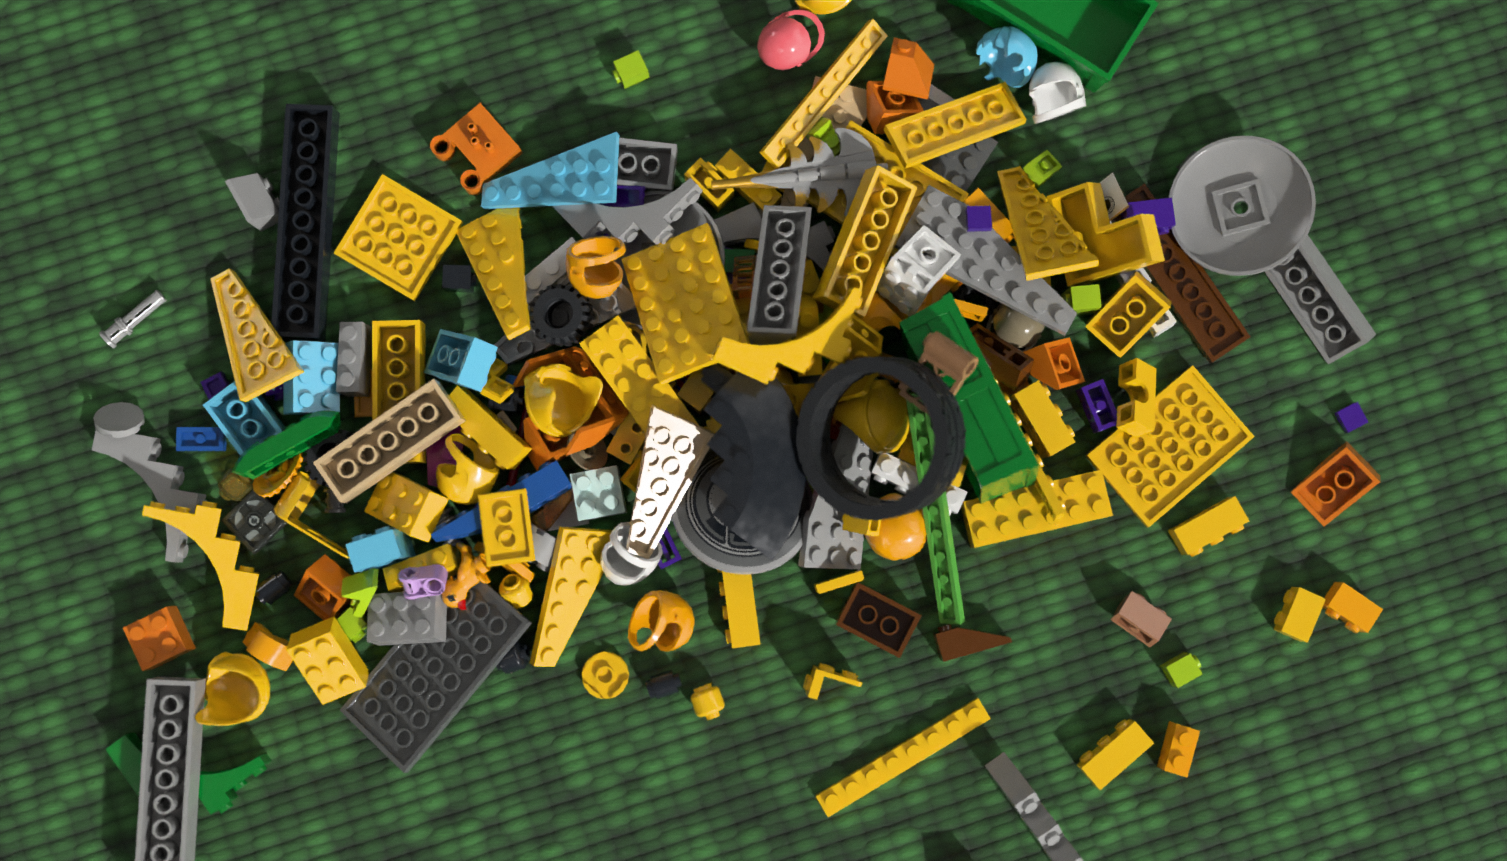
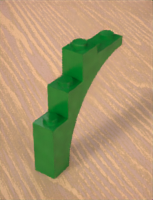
M133 732L124 735L105 750L137 796H139L143 742ZM264 753L248 763L233 769L200 771L199 799L210 814L218 811L221 814L233 806L232 801L238 797L235 792L248 783L246 779L251 775L257 777L267 770L265 765L272 760L267 753Z

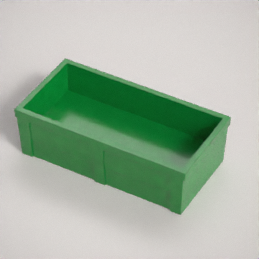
M947 0L950 4L962 8L994 29L1002 28L1003 26L1020 29L1034 42L1037 56L1048 63L1062 62L1069 64L1079 75L1082 84L1094 93L1105 82L1108 83L1159 4L1155 0Z
M951 292L942 296L941 300L899 322L902 348L909 360L919 361L924 353V339L929 333L936 331L978 358L975 370L964 380L955 398L960 406L959 409L962 412L966 429L965 450L963 451L968 463L965 473L980 503L982 504L1021 487L1034 485L1040 465ZM927 361L924 366L935 372L933 364ZM949 375L941 377L951 389L956 380Z

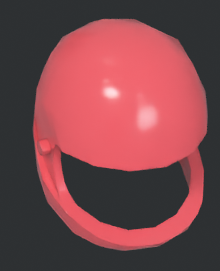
M803 9L786 11L775 17L774 20L770 21L763 28L759 35L757 44L759 57L767 66L774 69L787 70L795 66H801L802 63L807 62L816 55L824 43L825 33L821 21L815 14ZM804 15L812 19L816 24L819 32L818 44L811 53V41L808 31L800 22L787 17Z

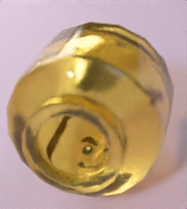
M231 467L218 479L219 494L228 501H241L253 489L254 479L231 472L233 469Z

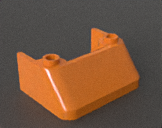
M569 347L526 360L513 383L515 388L523 386L524 378L529 373L543 365L547 366L550 364L567 365L578 376H595L601 379L603 388L596 407L589 419L575 432V435L564 450L566 456L594 446L619 426L629 414L627 408L589 356L579 347Z

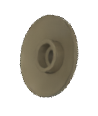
M575 432L568 436L567 446L570 443L573 436L575 435ZM602 439L594 446L570 454V456L577 465L589 471L602 468L607 462L608 453Z

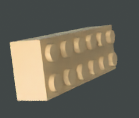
M433 379L313 463L338 500L342 503H349L466 420L440 382Z

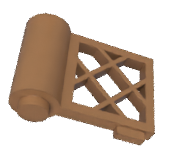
M940 332L929 333L923 341L924 353L918 363L925 365L929 361L933 364L936 375L939 377L949 375L955 379L954 385L949 390L955 396L964 380L975 370L978 358ZM901 381L898 386L901 389L899 394L928 414L924 403L919 401L921 399L909 394L910 387Z

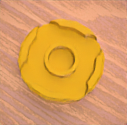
M603 651L594 654L586 661L582 669L584 687L589 694L599 699L616 697L624 691L628 684V666L623 658L614 652Z

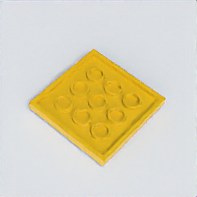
M382 174L337 246L334 254L411 300L416 301L463 222Z

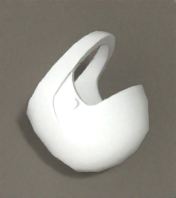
M1062 62L1045 63L1034 72L1029 84V96L1033 98L1034 102L1032 104L1035 106V115L1032 116L1034 124L1086 106L1085 92L1081 79L1069 64Z
M630 522L620 523L612 530L610 534L611 541L605 544L601 554V567L606 578L614 584L623 586L632 585L644 580L656 568L663 554L660 542L655 547L650 559H645L628 552L626 545Z

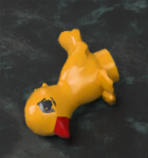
M457 542L456 547L461 553L462 560L458 569L457 579L454 580L450 576V580L446 581L445 590L441 597L446 606L466 610V596L469 589L480 581L486 584L491 582L486 574L490 571V567L486 566V559L482 554L475 557L471 546Z

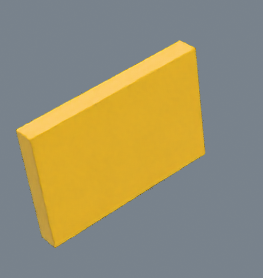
M526 488L479 494L478 502L486 566L493 567L536 561Z

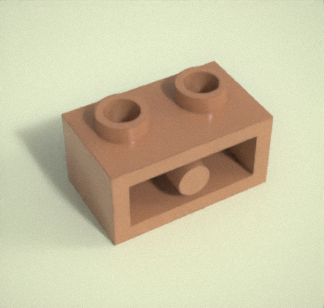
M1131 591L1123 598L1110 620L1148 647H1151L1160 640L1172 619L1162 609L1148 603L1145 597Z

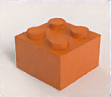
M177 606L162 608L123 627L142 671L159 667L196 649Z

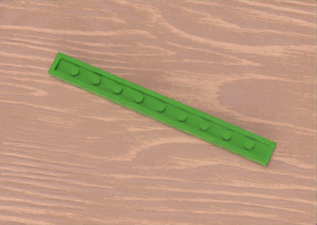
M909 392L912 396L919 397L915 392ZM906 399L918 482L920 483L929 468L933 455V427L930 416ZM945 491L932 504L923 508L940 624L961 625L965 622Z

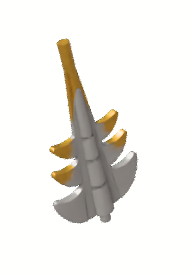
M836 128L835 133L840 142V154L838 156H834L832 150L824 141L810 136L809 142L812 145L814 155L811 162H807L805 155L797 146L788 143L787 149L790 154V166L738 178L711 180L712 190L727 188H792L795 196L794 207H802L809 197L810 189H815L819 198L817 213L826 210L834 202L838 189H842L847 202L844 216H847L865 170L876 165L888 170L887 163L876 164L873 149L861 134L851 129Z

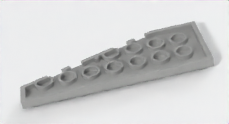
M929 185L898 239L895 248L900 250L925 225L961 254L960 258L945 274L1065 336L1077 312L1043 278L1026 281L1019 254L993 228L991 231L967 232L965 209L969 205ZM923 253L925 258L933 259L929 253Z
M840 422L838 427L840 429L837 440H833L831 445L837 466L854 487L869 495L873 450L851 429ZM814 490L811 497L814 499L809 511L806 510L803 518V545L800 549L798 566L860 570L864 534L842 530L844 513L837 511L826 503Z

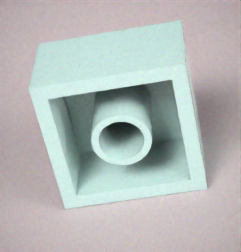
M617 465L570 474L578 521L627 513L622 482L620 481V470Z

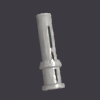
M156 289L154 293L123 318L117 317L115 323L105 331L101 330L99 335L112 348L117 347L116 343L126 335H131L133 328L161 304L166 302V298ZM150 303L152 304V305H150L146 310H144L140 315L136 316V315H137L140 311H142L146 306H148Z

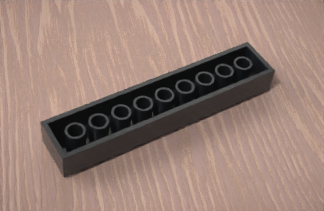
M286 104L271 323L282 340L326 342L340 113L332 105Z

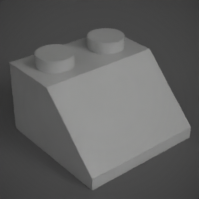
M258 173L225 181L248 223L260 231H264L278 223L280 199L274 197L272 193L274 187L267 177L264 179Z

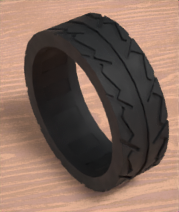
M863 357L846 361L845 364L841 363L827 371L815 383L814 389L811 388L802 404L798 418L796 446L799 461L803 465L801 467L809 484L826 503L837 511L865 520L878 521L913 513L932 504L947 490V486L951 485L959 472L964 456L966 429L962 412L959 409L960 406L954 394L950 393V388L935 372L921 363L902 357ZM874 373L890 375L908 385L924 403L932 421L934 445L929 468L921 482L909 494L899 500H882L858 490L845 478L837 466L832 453L830 430L835 407L842 395L855 382Z

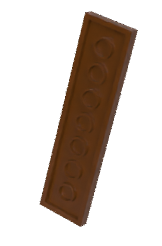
M1145 184L1125 196L1127 203L1155 200ZM1121 214L1114 218L1112 223L1120 221ZM1170 229L1169 233L1159 235L1165 261L1146 266L1144 269L1159 291L1171 301L1172 310L1208 362L1213 363L1251 336L1203 267L1187 256L1177 243Z

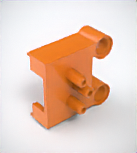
M481 103L469 111L444 134L435 136L430 142V149L439 160L449 161L455 154V147H457L474 166L476 171L467 170L460 178L461 185L470 195L482 193L484 183L491 181L523 153L516 142ZM447 144L448 147L445 152L439 153L437 151L440 145ZM470 179H478L476 186L468 187L467 184Z

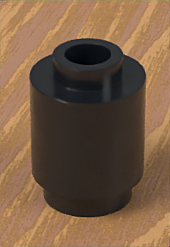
M280 570L278 573H272L257 585L255 595L263 604L267 602L272 605L290 590L289 587L293 583Z
M672 669L650 676V679L645 681L651 699L655 697L660 699L679 692L678 687L682 686L678 672L674 673Z

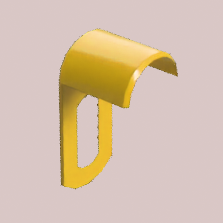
M302 471L297 472V475L293 477L292 482L289 483L274 507V513L285 522L341 556L350 559L347 549L298 520L320 484L316 483V480H312L309 474Z

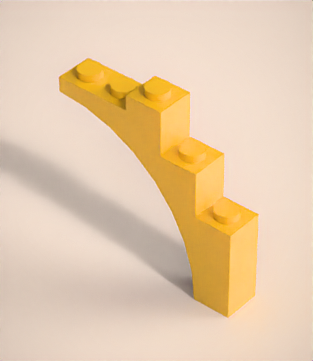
M855 287L849 288L840 305L824 322L812 331L790 341L770 345H752L720 337L711 360L764 384H767L769 380H774L778 368L775 367L776 363L804 374L806 370L809 371L814 363L815 357L812 356L813 353H817L836 363H841L842 360L846 361L852 349L849 346L851 340L842 336L844 333L847 334L852 326L853 321L850 319L853 312H857L862 304L863 298L860 296L863 291Z
M150 501V506L144 505L143 516L161 520L180 529L192 538L208 555L217 571L222 586L224 602L222 627L247 631L259 573L254 572V567L240 565L239 569H235L240 541L235 540V535L221 533V537H216L222 509L217 508V503L202 501V505L197 504L195 514L190 513L191 508L175 506V510L166 509L164 503Z

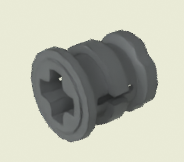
M331 488L324 489V492L327 493V498H325L327 508H325V512H346L344 503L338 500Z

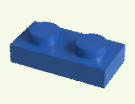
M177 427L176 451H226L227 437L219 427Z

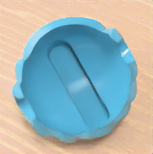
M1011 26L998 27L985 33L983 38L977 43L976 54L980 55L979 66L985 62L990 67L989 74L985 76V79L988 81L999 77L1007 85L1019 88L1032 78L1037 67V49L1031 38L1020 29Z

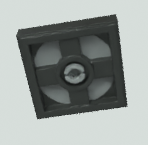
M254 490L244 497L221 520L253 554L261 550L287 524V522L274 513L275 505L267 497L263 498L257 495Z

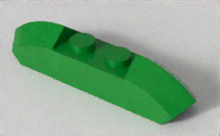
M326 410L307 414L300 418L299 423L291 424L281 433L267 437L263 443L260 444L257 441L244 451L231 472L250 479L259 477L338 433L341 425L340 412Z

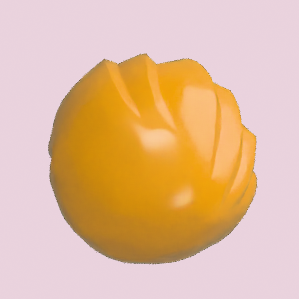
M891 493L879 499L899 500L906 495ZM923 508L913 513L881 520L879 536L865 535L872 550L881 557L895 561L899 559L905 560L917 554L927 541Z

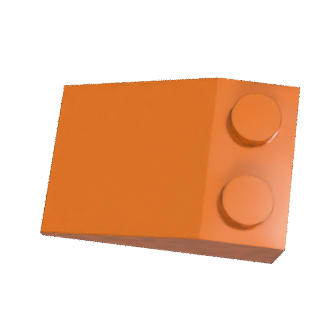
M1346 441L1303 479L1291 493L1324 527L1380 483V475Z

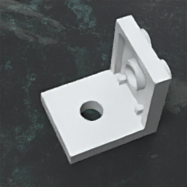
M923 225L891 258L880 278L876 291L893 303L902 313L910 317L918 311L931 288L956 263L961 254ZM923 253H929L933 259L925 258Z

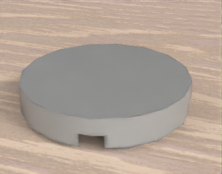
M124 402L103 406L96 411L93 417L95 429L104 436H106V433L111 434V437L114 438L133 435L145 423L143 410L137 405Z

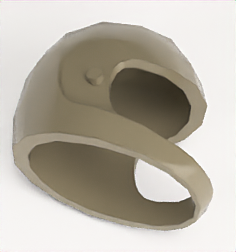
M1000 303L989 316L986 329L990 331L994 322V329L998 337L1016 348L1026 347L1022 350L1024 352L1031 349L1038 339L1040 340L1045 326Z

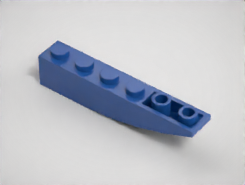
M556 460L554 462H545L539 466V471L532 475L527 473L518 479L519 483L512 487L507 485L497 492L526 488L529 513H532L571 490L572 485ZM479 502L473 510H464L455 516L456 520L447 524V522H444L435 527V532L431 534L435 542L482 533Z

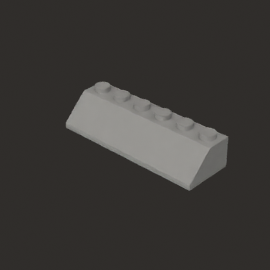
M764 205L747 327L749 342L752 345L779 344L795 337L797 334L812 212L811 207Z
M1308 235L1291 257L1280 265L1265 271L1327 364L1368 343L1376 335Z

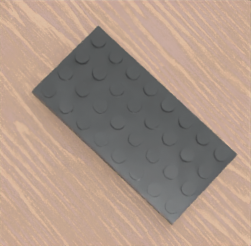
M458 574L452 576L454 580L457 579ZM480 581L471 587L467 593L466 610L447 606L446 642L393 645L368 675L366 687L355 691L340 711L403 773H408L532 622L503 599L489 584Z

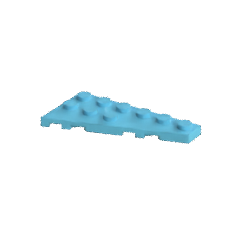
M614 132L484 183L481 207L484 209L616 203L619 134Z

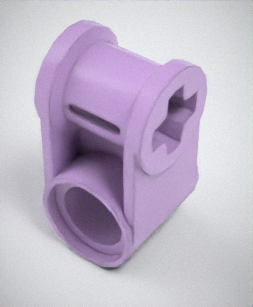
M439 564L409 567L403 569L398 574V578L404 586L403 595L406 599L441 595L445 590L448 577L447 569Z

